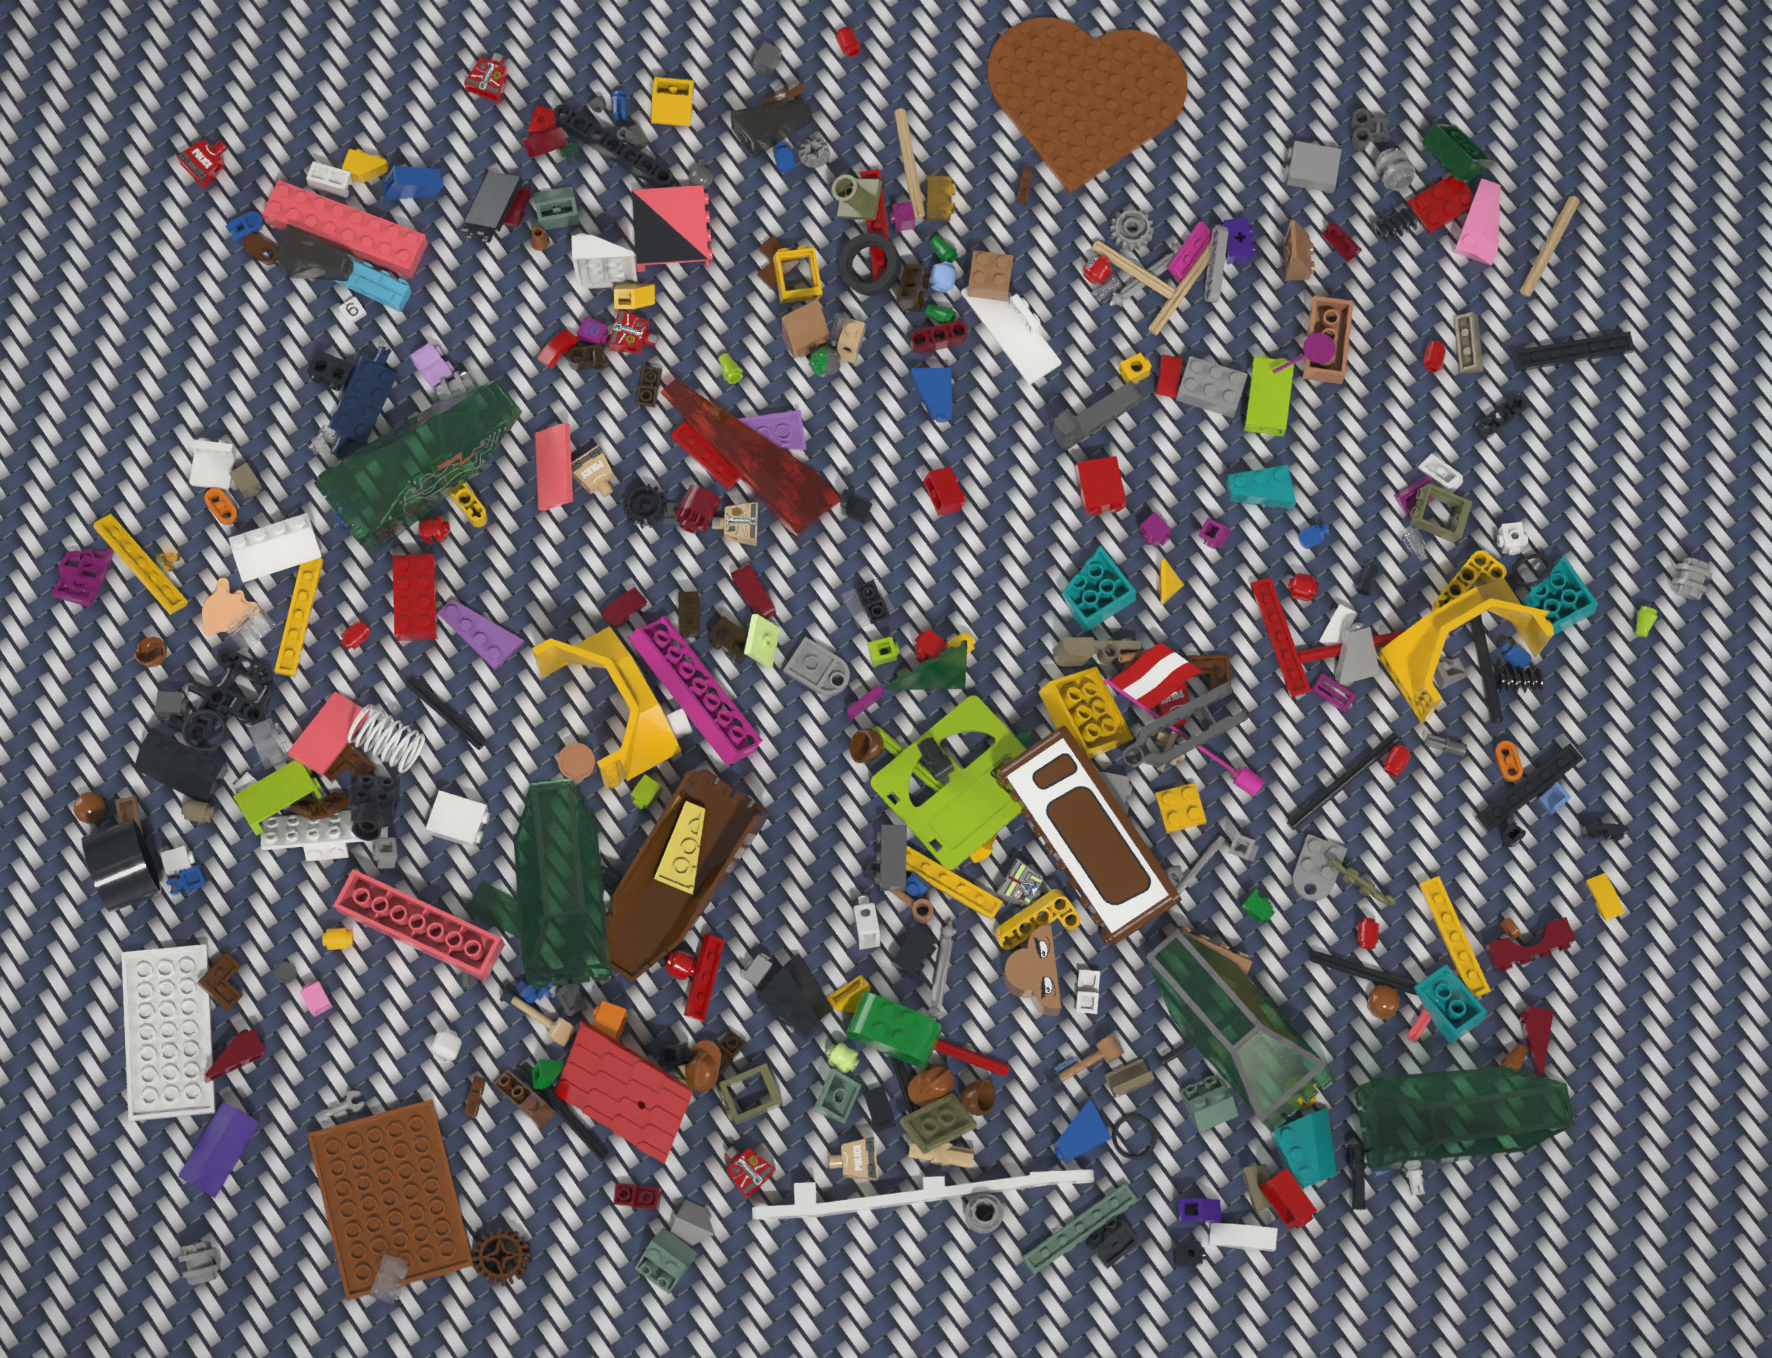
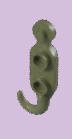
M1337 859L1329 861L1330 869L1339 871L1343 875L1342 879L1348 884H1355L1359 887L1358 891L1363 895L1370 896L1372 894L1373 898L1386 905H1394L1396 903L1392 896H1385L1376 890L1373 882L1360 878L1358 876L1359 873L1355 869L1350 867L1345 869Z

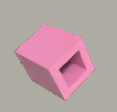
M312 981L304 985L303 990L300 991L314 1017L333 1007L319 981L316 983Z

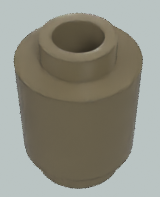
M189 799L187 803H183L181 814L184 815L185 820L203 824L206 822L210 823L214 814V806H210L209 803Z

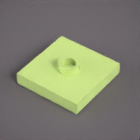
M752 614L744 654L766 667H773L780 628L760 615Z

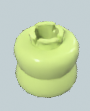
M840 1042L837 1046L835 1044L832 1045L827 1053V1056H829L828 1064L837 1068L842 1073H847L849 1070L853 1071L855 1069L854 1066H857L859 1060H857L858 1052L849 1048L843 1042Z

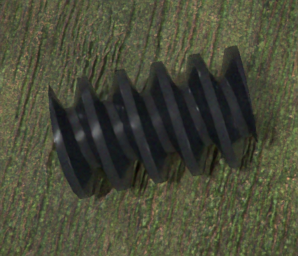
M1409 205L1407 209L1402 208L1400 212H1394L1393 216L1388 215L1386 219L1381 218L1379 222H1373L1375 235L1380 241L1384 240L1386 243L1390 242L1389 236L1396 240V233L1402 237L1404 235L1403 229L1407 233L1411 232L1410 226L1414 230L1418 229L1415 213Z
M1503 667L1498 679L1499 692L1501 693L1503 687H1505L1507 693H1510L1511 687H1514L1515 693H1518L1519 688L1522 687L1523 693H1526L1528 687H1530L1532 693L1535 692L1536 688L1542 693L1543 675L1541 669L1536 667L1533 671L1531 667H1528L1525 671L1523 667H1519L1516 671L1515 667H1511L1508 671L1507 667Z

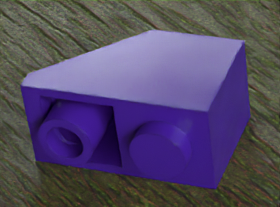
M1191 1198L1179 1199L1177 1202L1179 1224L1222 1222L1220 1200Z

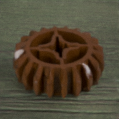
M499 1227L497 1235L491 1229L489 1230L490 1238L483 1234L482 1238L485 1242H476L481 1248L473 1249V1252L479 1254V1256L473 1257L472 1261L479 1262V1264L474 1266V1269H482L478 1274L480 1278L487 1274L484 1280L486 1283L490 1282L493 1278V1286H497L498 1280H501V1286L505 1287L506 1279L512 1285L514 1284L512 1277L515 1276L518 1280H521V1276L518 1274L519 1271L527 1273V1270L522 1266L523 1264L530 1265V1261L524 1260V1258L530 1257L531 1253L524 1252V1250L529 1248V1245H521L525 1238L522 1236L516 1239L519 1234L517 1231L513 1232L512 1236H510V1228H507L505 1234H503L502 1228ZM504 1240L513 1242L519 1252L507 1251ZM497 1241L496 1250L485 1255L487 1248ZM501 1250L504 1255H508L506 1258H503L502 1264L499 1259H495L497 1256H500ZM519 1259L515 1268L506 1273L507 1264L510 1261ZM485 1262L497 1263L499 1274L490 1272Z

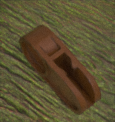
M1026 166L1023 168L1017 204L1023 203V205H1027L1034 168Z
M249 233L244 236L242 244L248 254L265 265H273L278 261L279 254L274 245L255 233ZM271 250L274 252V256L266 259L263 257L264 252Z
M474 1076L465 1109V1116L477 1117L486 1077Z

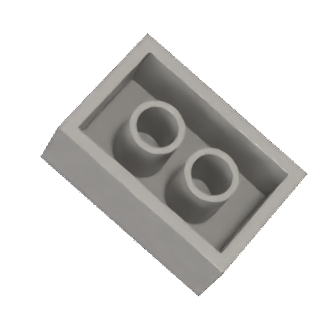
M1190 356L1176 401L1234 418L1248 374Z

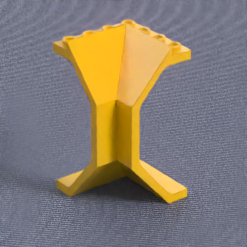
M1503 578L1474 587L1429 613L1383 647L1377 656L1422 724L1429 720L1442 699L1433 685V676L1449 632L1488 610L1511 621L1533 656L1537 657L1554 634L1552 623L1545 619L1550 611L1523 606Z
M610 626L574 646L550 638L532 648L538 671L542 678L569 663L605 668L628 705L630 715L621 748L597 761L606 789L609 787L613 789L619 786L622 780L626 779L629 781L682 751L658 701L632 656Z

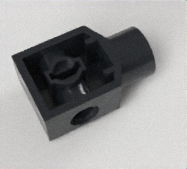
M358 774L350 801L351 821L353 822L352 832L357 838L364 841L376 840L380 837L382 828L393 825L400 799L399 778Z

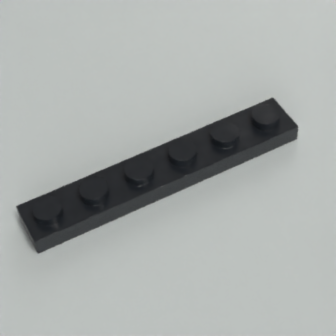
M1628 331L1513 350L1512 356L1516 372L1633 353L1635 348L1631 332Z
M1569 743L1476 815L1474 819L1487 834L1579 764L1584 758Z

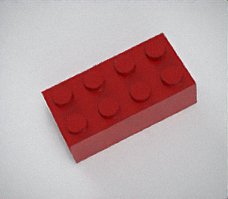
M434 554L392 556L394 635L396 640L438 639L437 568Z

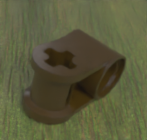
M596 344L571 348L568 352L569 367L575 371L606 368L607 362L604 359L605 346ZM575 356H580L582 360L574 361L572 360V358Z

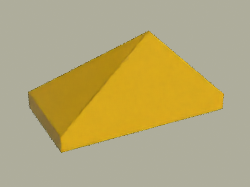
M1161 559L1159 565L1160 604H1165L1184 584L1166 559Z
M860 975L826 998L835 1010L855 1013L863 993H869L871 986Z

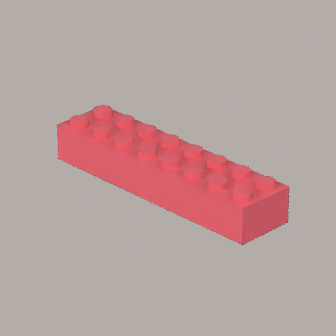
M280 180L277 181L262 213L264 221L268 225L345 254H350L353 257L410 278L413 277L428 245L425 234Z
M354 869L333 905L338 913L485 982L505 946L500 937Z

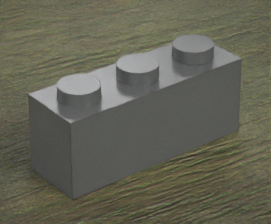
M882 825L881 831H877V844H881V851H877V864H881V871L876 872V884H880V891H906L907 825Z

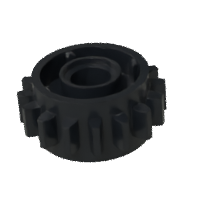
M639 484V487L636 489L633 487L632 492L626 494L628 500L623 501L624 506H626L623 509L624 513L628 514L626 516L627 520H633V525L639 524L642 529L644 526L652 528V525L655 523L659 525V520L665 519L663 512H668V508L665 506L668 502L664 498V492H659L657 486L652 488L650 484H647V486ZM644 503L651 504L648 509H641Z

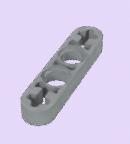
M1219 225L1213 228L1204 290V300L1213 303L1218 302L1221 294L1228 239V228Z

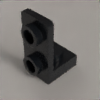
M850 485L848 490H843L840 497L842 515L864 524L871 511L872 503L855 497L854 486Z

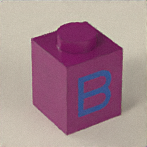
M585 316L577 332V337H579L578 341L589 346L596 344L606 345L610 334H608V327Z

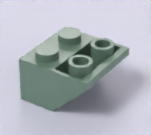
M572 186L533 193L539 227L543 230L579 224Z
M1217 1074L1179 1090L1189 1116L1199 1132H1203L1238 1116L1233 1096Z
M663 1228L651 1240L635 1269L670 1294L689 1269L698 1253Z

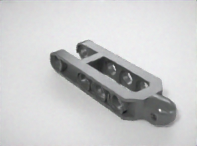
M1226 682L1143 726L1138 731L1136 742L1124 750L1122 761L1130 768L1138 767L1143 763L1159 768L1249 719V716L1245 709L1232 717L1228 716L1217 723L1215 722L1207 707L1234 691L1230 683ZM1193 714L1196 715L1205 730L1197 736L1195 734L1180 745H1174L1170 750L1161 755L1151 753L1146 745L1147 739Z

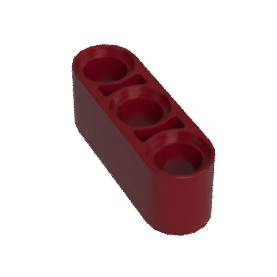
M954 321L916 330L911 335L910 348L914 353L922 354L961 345L967 339V325L962 321ZM956 330H960L963 332V334L955 335L953 332ZM942 335L944 338L942 340H937L934 338V336ZM917 339H921L924 341V343L919 345L916 344L914 341Z
M749 563L730 573L752 614H758L765 619L777 614L770 598Z

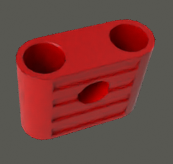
M537 105L529 125L528 134L532 135L538 131L542 133L557 126L554 122V109Z

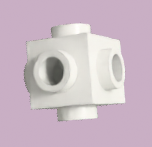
M1522 522L1502 524L1499 528L1497 544L1498 547H1501L1502 554H1520L1526 544H1528V536L1523 530Z

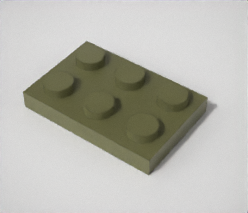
M953 1093L900 1120L901 1126L923 1154L966 1134L977 1126L976 1121Z

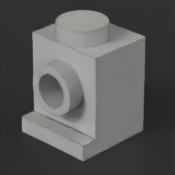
M1236 833L1228 853L1254 862L1259 846L1255 845V840Z
M378 838L374 840L373 861H376L377 869L394 868L397 860L396 838Z
M763 953L757 955L755 959L752 957L745 967L748 970L742 969L740 972L741 977L759 988L772 969L771 959Z

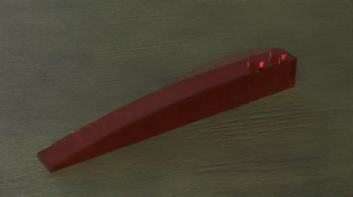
M676 378L660 391L796 540L841 502L840 497L815 470Z

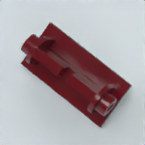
M1336 222L1329 223L1326 227L1327 229L1321 233L1322 237L1347 263L1362 251Z

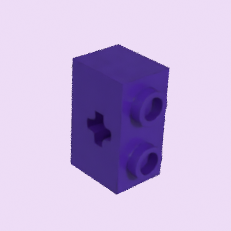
M1248 218L1224 220L1222 226L1228 228L1227 264L1251 262L1252 256L1255 255V244L1251 243L1250 236H1253L1252 225L1248 224Z

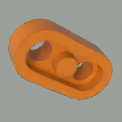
M209 489L204 497L209 509L220 523L224 525L233 524L238 518V512L221 489ZM219 498V501L214 503L213 499ZM226 513H231L229 518L224 517Z
M1502 741L1495 748V757L1502 777L1508 782H1515L1522 776L1523 767L1515 745L1510 741ZM1506 750L1508 755H1503L1501 751ZM1508 769L1514 770L1515 774L1510 775Z

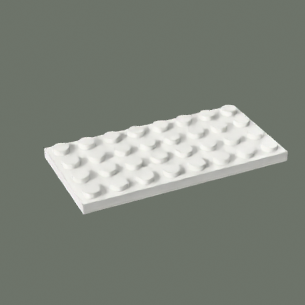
M204 944L121 952L129 1121L216 1113L214 1080L206 1084L204 1082L206 1072L214 1064L210 995L197 984L209 970L208 946Z

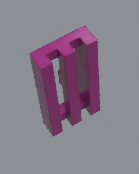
M1324 673L1320 675L1311 688V692L1343 713L1347 711L1357 696ZM1321 681H1325L1332 687L1336 688L1337 690L1348 696L1350 699L1347 700L1334 690L1330 689L1329 687L1321 683ZM1317 687H1320L1321 689H1323L1324 691H1326L1327 693H1329L1330 695H1332L1333 697H1335L1336 699H1338L1346 705L1344 706L1343 704L1333 699Z
M880 685L847 708V716L851 721L884 696V690Z

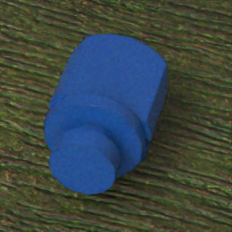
M621 90L615 91L614 97L611 98L615 121H619V106H621L622 120L627 121L626 104H628L629 99L625 96V92Z
M787 142L775 144L777 150L774 151V158L777 169L781 173L792 172L795 168V158L791 147H787Z
M1316 524L1301 530L1299 533L1300 545L1305 549H1310L1323 543L1322 541L1325 540L1324 535H1330L1326 524L1321 525V528Z
M1507 641L1500 648L1502 652H1506L1503 656L1505 660L1518 670L1519 667L1524 668L1529 665L1531 655L1519 644L1515 643L1511 646V642Z

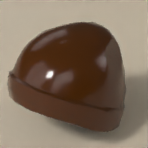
M871 728L861 729L851 737L850 754L856 763L871 762L877 759L884 751V742L881 735Z
M988 1079L976 1080L964 1087L961 1092L964 1108L975 1116L989 1113L995 1104V1088L992 1082Z

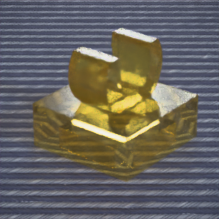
M180 552L157 553L156 560L157 562H164V572H173L174 561H181Z

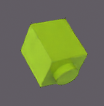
M644 775L630 794L633 800L632 803L641 810L643 807L649 810L662 793V785Z

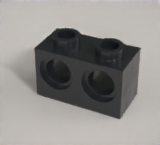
M317 349L307 372L313 382L318 384L325 383L332 390L339 392L340 390H345L355 366L352 363ZM320 366H326L324 371H317ZM338 374H345L342 379L335 378Z

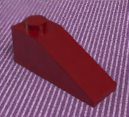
M1528 1006L1525 1011H1521L1519 1023H1522L1521 1030L1535 1075L1540 1076L1544 1073L1554 1011Z
M245 1029L236 1034L237 1037L231 1041L206 1072L204 1077L205 1084L264 1057L265 1049L255 1029L250 1031Z

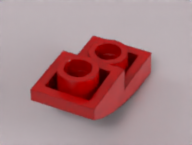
M567 329L563 330L544 347L537 359L553 369L562 353L568 354L569 350L575 346L579 337Z
M1162 354L1155 394L1176 398L1182 358Z

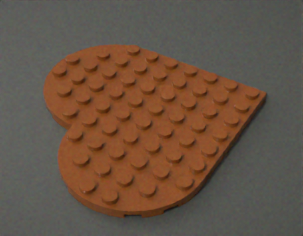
M1050 17L1033 18L1020 22L1008 29L995 43L988 61L989 88L994 100L1069 195L1167 129L1179 116L1187 95L1188 82L1186 70L1177 53L1160 38L1138 30L1112 31L1093 40L1088 33L1071 22Z

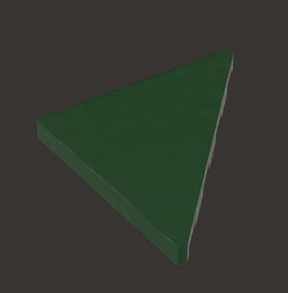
M963 640L961 645L955 648L952 646L941 652L940 656L935 659L930 658L922 662L917 669L913 671L909 669L898 675V679L887 681L886 690L965 689L967 640Z

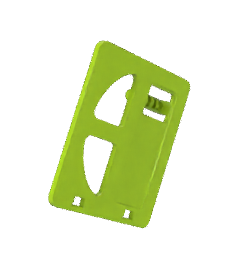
M973 695L966 698L875 774L871 779V787L947 870H953L1021 813L1022 807L1018 802L1015 803L1010 795L1003 788L999 787L990 773L992 771L996 773L1000 767L1005 765L1004 761L1007 758L1014 759L1027 749L981 699ZM964 732H980L992 736L995 739V744L965 769L960 768L940 746V742L943 739ZM933 737L942 753L946 754L950 759L955 771L947 775L950 779L949 783L920 807H915L909 798V782L916 764L923 757L917 745L924 739ZM892 792L900 800L896 805L887 797ZM934 839L942 846L938 852L930 844Z

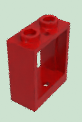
M1287 1168L1258 1187L1288 1230L1294 1226L1299 1229L1314 1219L1312 1214L1317 1212V1209Z

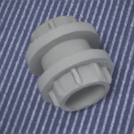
M1390 148L1377 157L1375 171L1378 176L1382 177V182L1386 188L1399 191L1408 187L1413 182L1415 167L1408 161L1405 151L1398 148Z
M458 370L454 372L455 379L449 382L446 378L440 380L441 385L436 387V392L442 403H449L452 400L455 402L457 400L474 399L480 393L475 380L467 371L461 373Z
M1684 558L1682 564L1679 563L1676 567V570L1681 572L1680 577L1673 578L1671 583L1674 586V592L1676 595L1687 599L1700 600L1702 594H1706L1708 590L1707 587L1703 586L1704 580H1711L1712 573L1709 572L1710 566L1701 560Z
M987 1193L978 1194L971 1198L965 1210V1220L968 1226L973 1231L981 1234L991 1233L999 1227L1003 1218L1001 1202L995 1196ZM979 1206L989 1207L993 1212L992 1219L989 1221L979 1220L975 1215L976 1208Z
M208 1240L189 1244L181 1248L182 1255L178 1256L179 1262L186 1261L188 1271L182 1272V1276L187 1278L188 1284H200L218 1277L217 1270L221 1269L220 1264H213L211 1257L212 1254L217 1253L216 1247L212 1248L211 1242Z

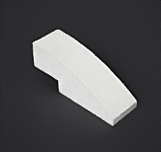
M1211 1223L1208 1245L1274 1252L1276 1250L1278 1228Z

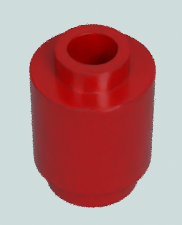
M848 27L839 29L835 38L842 53L848 58L858 55L861 51V45L854 30Z
M1431 341L1426 346L1423 367L1427 371L1437 372L1443 368L1446 353L1443 343Z
M361 620L357 623L354 622L340 635L342 637L340 642L347 650L350 648L355 650L369 638L368 635L371 631Z
M1402 745L1393 746L1383 763V770L1394 777L1402 774L1411 758V755L1408 753L1409 750Z
M1362 918V922H1358L1357 943H1359V948L1376 949L1379 923H1376L1373 918Z

